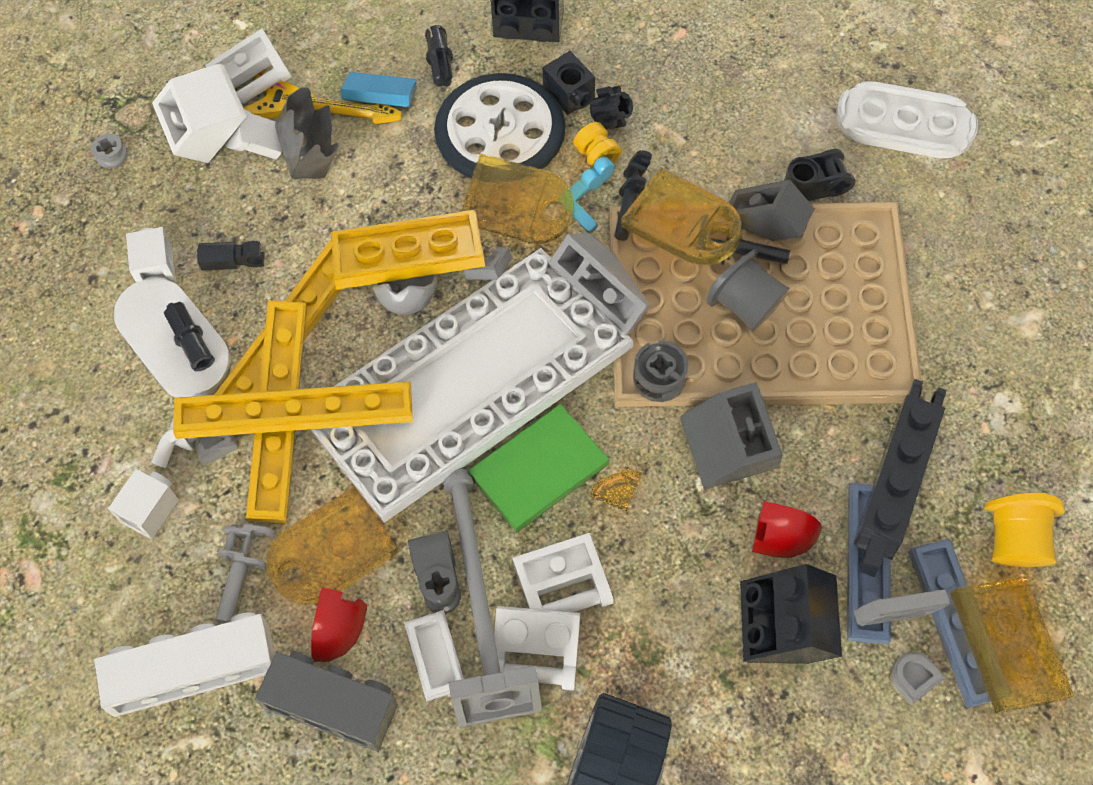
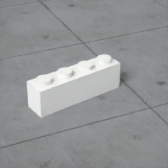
M247 612L238 614L231 618V622L221 625H197L190 629V633L176 637L173 635L157 636L150 639L149 644L140 647L120 646L113 648L107 652L108 655L94 659L101 708L113 717L265 676L275 655L269 624L262 614L256 615L255 613Z

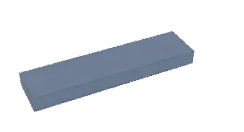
M850 483L848 487L847 641L889 645L891 642V621L865 626L857 625L853 611L874 600L891 598V560L883 557L875 577L858 571L865 550L856 547L853 543L873 485Z
M946 539L911 548L908 553L923 593L946 589L950 604L931 615L966 708L1007 699L1010 696V692L951 540Z

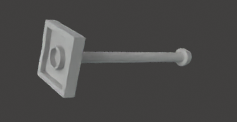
M457 469L444 480L443 486L444 490L452 494L484 673V676L448 682L451 701L459 728L541 712L542 706L535 665L500 671L468 490L473 487V480L467 470Z

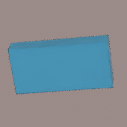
M349 72L341 88L342 99L348 101L409 107L417 90L416 79Z

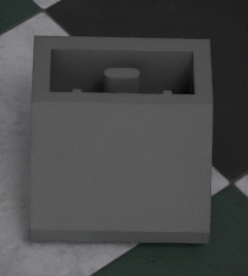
M757 382L720 392L680 416L704 490L780 467L783 454Z

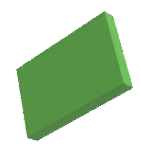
M560 404L468 470V473L475 484L517 533L607 467L609 459Z

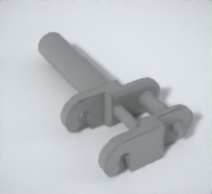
M244 523L243 528H238L236 524L224 527V532L228 534L224 550H217V555L222 557V561L228 562V559L234 560L230 568L215 619L216 622L221 624L231 622L247 568L254 569L255 566H258L261 570L266 569V562L246 556L250 540L255 539L256 536L263 538L264 534H266L269 538H275L276 532L273 529ZM236 537L245 538L241 552L232 551Z

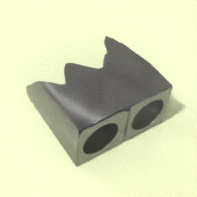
M300 87L288 96L275 123L276 132L291 178H325L339 147L338 143L331 145L332 121L330 105L315 110L310 89L308 87ZM294 130L300 131V133L297 135V133H294ZM303 135L307 140V144L302 147ZM299 156H303L302 160L298 163Z

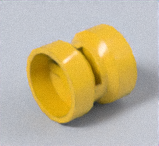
M600 122L586 125L577 133L573 140V145L582 155L587 156V163L591 168L594 167L595 161L600 157L606 156L615 164L622 154L620 146L614 139L608 138V131Z

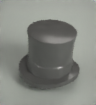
M753 249L724 271L709 289L706 299L707 304L711 307L720 302L729 308L752 332L769 318L790 290L788 286L767 273L754 260L758 253L756 249Z

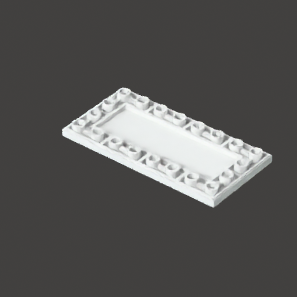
M542 248L504 272L497 280H492L334 386L411 381L413 422L310 429L383 523L438 486L455 470L465 467L633 348V340L628 335L624 334L548 264L551 257Z

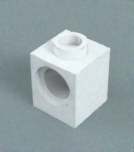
M163 227L144 228L137 232L126 233L129 271L134 280L138 282L148 278H163L176 283L173 249Z

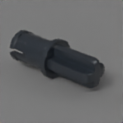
M433 25L430 27L431 32L429 29L425 31L428 45L426 60L431 65L434 84L438 87H448L451 85L453 77L450 63L453 59L451 49L448 48L446 29L439 25Z
M180 301L169 303L166 305L167 309L164 311V315L175 334L173 340L176 346L182 347L191 368L195 372L209 368L214 363L215 358L202 338V328L195 325L184 303Z

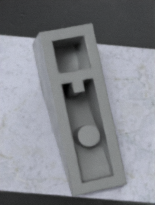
M591 233L567 234L548 263L626 335L632 332L650 306L618 258Z

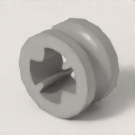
M115 134L101 135L96 138L91 146L92 154L104 168L120 166L128 155L123 142ZM112 147L113 152L107 154L105 150Z

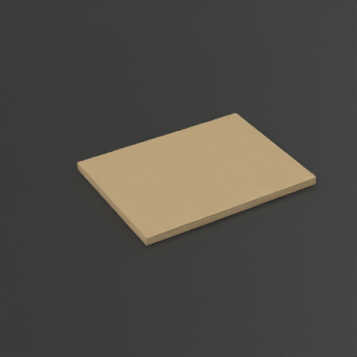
M898 202L810 203L815 209L809 219L806 230L798 238L771 241L738 227L736 239L791 250L788 264L754 258L767 273L788 286L790 290L777 309L753 332L733 311L720 302L713 307L706 302L707 294L713 283L724 271L745 255L729 254L731 255L730 260L725 259L723 266L720 259L703 256V259L700 261L698 260L699 254L695 253L696 248H700L697 247L704 217L708 218L706 231L709 238L726 241L727 236H731L734 225L726 223L721 218L728 204L636 206L629 237L625 241L614 237L621 206H609L610 251L618 258L650 304L635 328L628 335L633 340V348L613 361L615 407L698 406L720 392L754 382L758 384L765 405L903 403L906 395L909 393L913 380L922 381ZM707 243L706 249L723 252L724 246ZM659 340L670 341L679 346L686 354L688 360V372L684 389L680 395L665 402L650 401L643 397L636 390L633 382L636 354L647 343L652 345L659 343ZM644 389L643 392H644V393H647V392H649V390ZM922 389L919 399L923 400L924 394Z

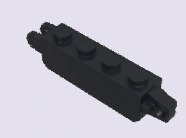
M917 379L913 380L909 393L906 395L894 421L853 543L856 547L865 550L858 571L875 577L876 572H878L883 557L892 560L903 542L945 411L942 405L947 390L938 387L933 392L930 402L919 399L923 389V381Z

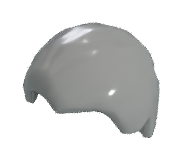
M436 274L377 283L374 284L373 291L379 302L388 311L397 315L409 316L421 311L430 303L438 281Z

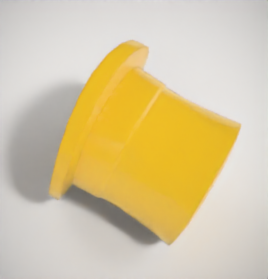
M1022 493L984 503L983 510L993 513L994 545L992 562L1014 567H1044L1056 564L1053 527L1055 517L1065 513V506L1061 499L1046 493Z

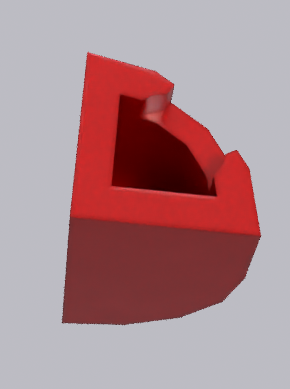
M764 501L758 517L752 552L781 558H792L804 554L817 543L822 525L814 516L802 510Z
M321 588L311 638V656L314 662H330L345 655L356 644L363 629L368 607L363 600L341 599V591Z

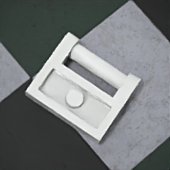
M260 29L205 65L206 67L215 64L224 65L234 89L272 65L274 67L236 92L242 105L279 81L286 82L292 78L290 71L263 29Z
M590 533L513 557V564L529 609L576 612L597 604L605 607L614 603ZM592 579L593 589L545 605L541 604L539 595Z
M497 606L494 638L500 671L532 666L506 663L507 652L563 656V668L535 666L538 682L562 685L564 690H574L581 613Z

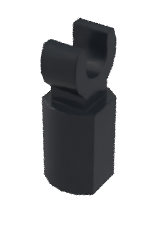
M235 241L199 243L197 262L202 271L238 269L239 265L258 268L264 266L265 253L260 251L261 244L258 241H248L242 245H237Z

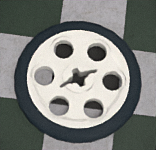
M494 73L468 80L450 93L443 101L436 115L434 134L440 153L455 170L468 178L484 183L504 184L531 177L545 168L560 150L565 137L566 123L563 110L558 101L543 85L530 78L516 74ZM492 95L499 98V102L492 106L484 105L481 102L486 96ZM522 101L533 105L529 111L525 112L516 110L514 106ZM503 114H504V125H505V126H503V127L501 128V131H498L497 140H496V132H495V129L498 128V127H499V124L502 123V117H503ZM464 116H470L476 120L474 124L468 127L460 126L457 121ZM531 128H537L543 132L542 136L536 139L527 138L524 133ZM474 143L485 147L484 151L480 154H471L466 149ZM512 149L517 151L519 156L514 160L508 161L501 158L500 154L505 150Z

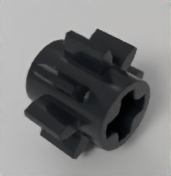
M620 85L597 89L598 97L591 100L590 114L593 120L602 123L605 129L625 127V118L630 117L633 112V102L629 94L621 92Z

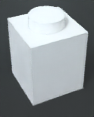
M135 469L108 509L120 523L153 539L179 499L171 490L172 483L167 478L154 471L147 475Z

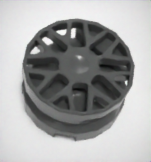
M659 340V343L652 345L647 343L641 347L635 356L633 382L636 390L643 397L656 402L669 401L680 395L685 387L688 372L686 354L679 346L670 341ZM644 389L649 390V392L644 393L643 391Z

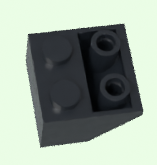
M490 0L493 37L535 40L539 42H560L564 0Z
M803 564L740 581L744 662L809 664L842 657L836 575L809 564Z

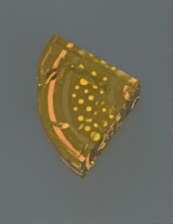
M622 470V472L601 478L590 491V497L627 511L641 479L642 472Z

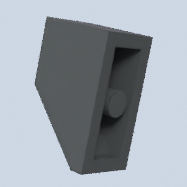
M791 180L735 190L721 218L726 223L731 225L738 224L741 229L771 241L801 237L815 208Z

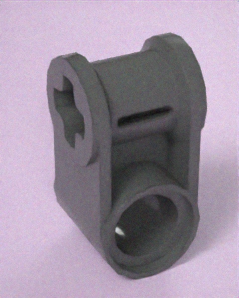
M448 531L408 540L412 564L427 607L434 613L444 610L445 614L452 612L459 605L461 592L454 567L456 562ZM444 586V593L436 595L437 587Z

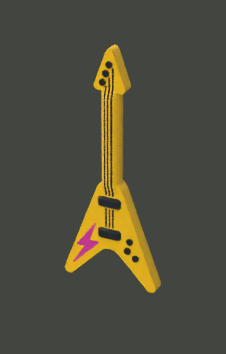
M261 71L253 78L256 80L267 72ZM281 80L264 91L267 94L266 97L243 109L266 119L279 117L288 96L299 89V87ZM311 94L315 110L330 105L332 114L372 119L374 124L402 120L401 111L385 104H361L319 98Z

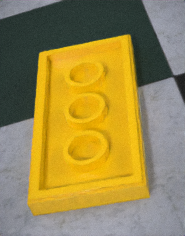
M475 210L331 232L333 273L336 290L485 267Z

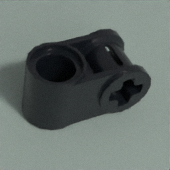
M830 149L822 153L793 159L789 163L784 181L791 180L808 201L842 195L851 190L856 183L854 176L848 173L843 163L844 154L840 149Z

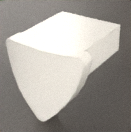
M244 110L247 117L226 141L225 146L239 152L247 150L277 159L282 153V148L275 128L276 121L251 114L250 111Z

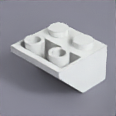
M215 64L170 79L152 103L173 155L205 163L211 161L247 117L226 68L222 64Z

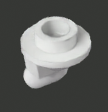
M172 419L169 430L159 441L151 463L166 468L175 445L189 451L194 450V441L198 437L176 439L173 434Z

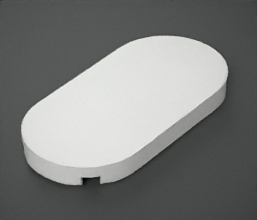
M861 82L856 84L855 88L849 91L847 89L842 93L836 109L838 126L846 136L856 142L935 158H952L961 155L970 148L978 131L976 115L973 111L971 113L966 108L967 104L961 99L947 94L881 82Z
M148 278L132 284L120 295L114 308L116 327L161 387L169 395L176 398L214 394L229 375L231 354L223 339L185 292L170 280ZM180 301L184 303L195 325L202 328V338L215 358L214 363L209 368L195 372L191 368L182 347L176 346L173 340L175 334L164 315V311L167 309L166 305L171 302L176 303Z

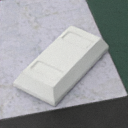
M444 610L404 622L426 702L449 695L448 682L462 680L464 677Z

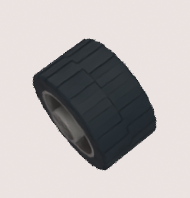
M606 693L600 694L587 723L567 785H660L664 770L663 762L672 728L670 717Z

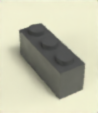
M291 651L289 656L279 652L275 653L255 697V700L263 709L379 752L398 706L394 696L390 694V687L368 679L366 685L351 679L353 675L350 672L337 666L329 665L328 670L313 665L314 660L296 651Z

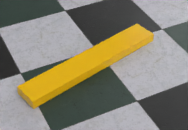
M331 240L285 300L288 302H303L307 305L304 341L342 290H336L334 282ZM265 328L214 395L259 392Z
M268 300L259 392L300 388L307 311L306 303ZM296 430L254 434L246 512L247 522L287 524Z
M411 381L174 398L173 434L176 439L413 422Z

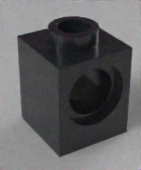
M571 51L542 67L543 86L556 98L560 107L567 115L577 109L587 107L591 100L595 98V76Z

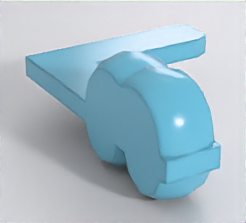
M606 156L598 158L594 163V167L585 170L581 175V179L558 199L563 207L590 233L598 227L597 223L577 201L590 189L595 190L599 188L613 174L615 165Z

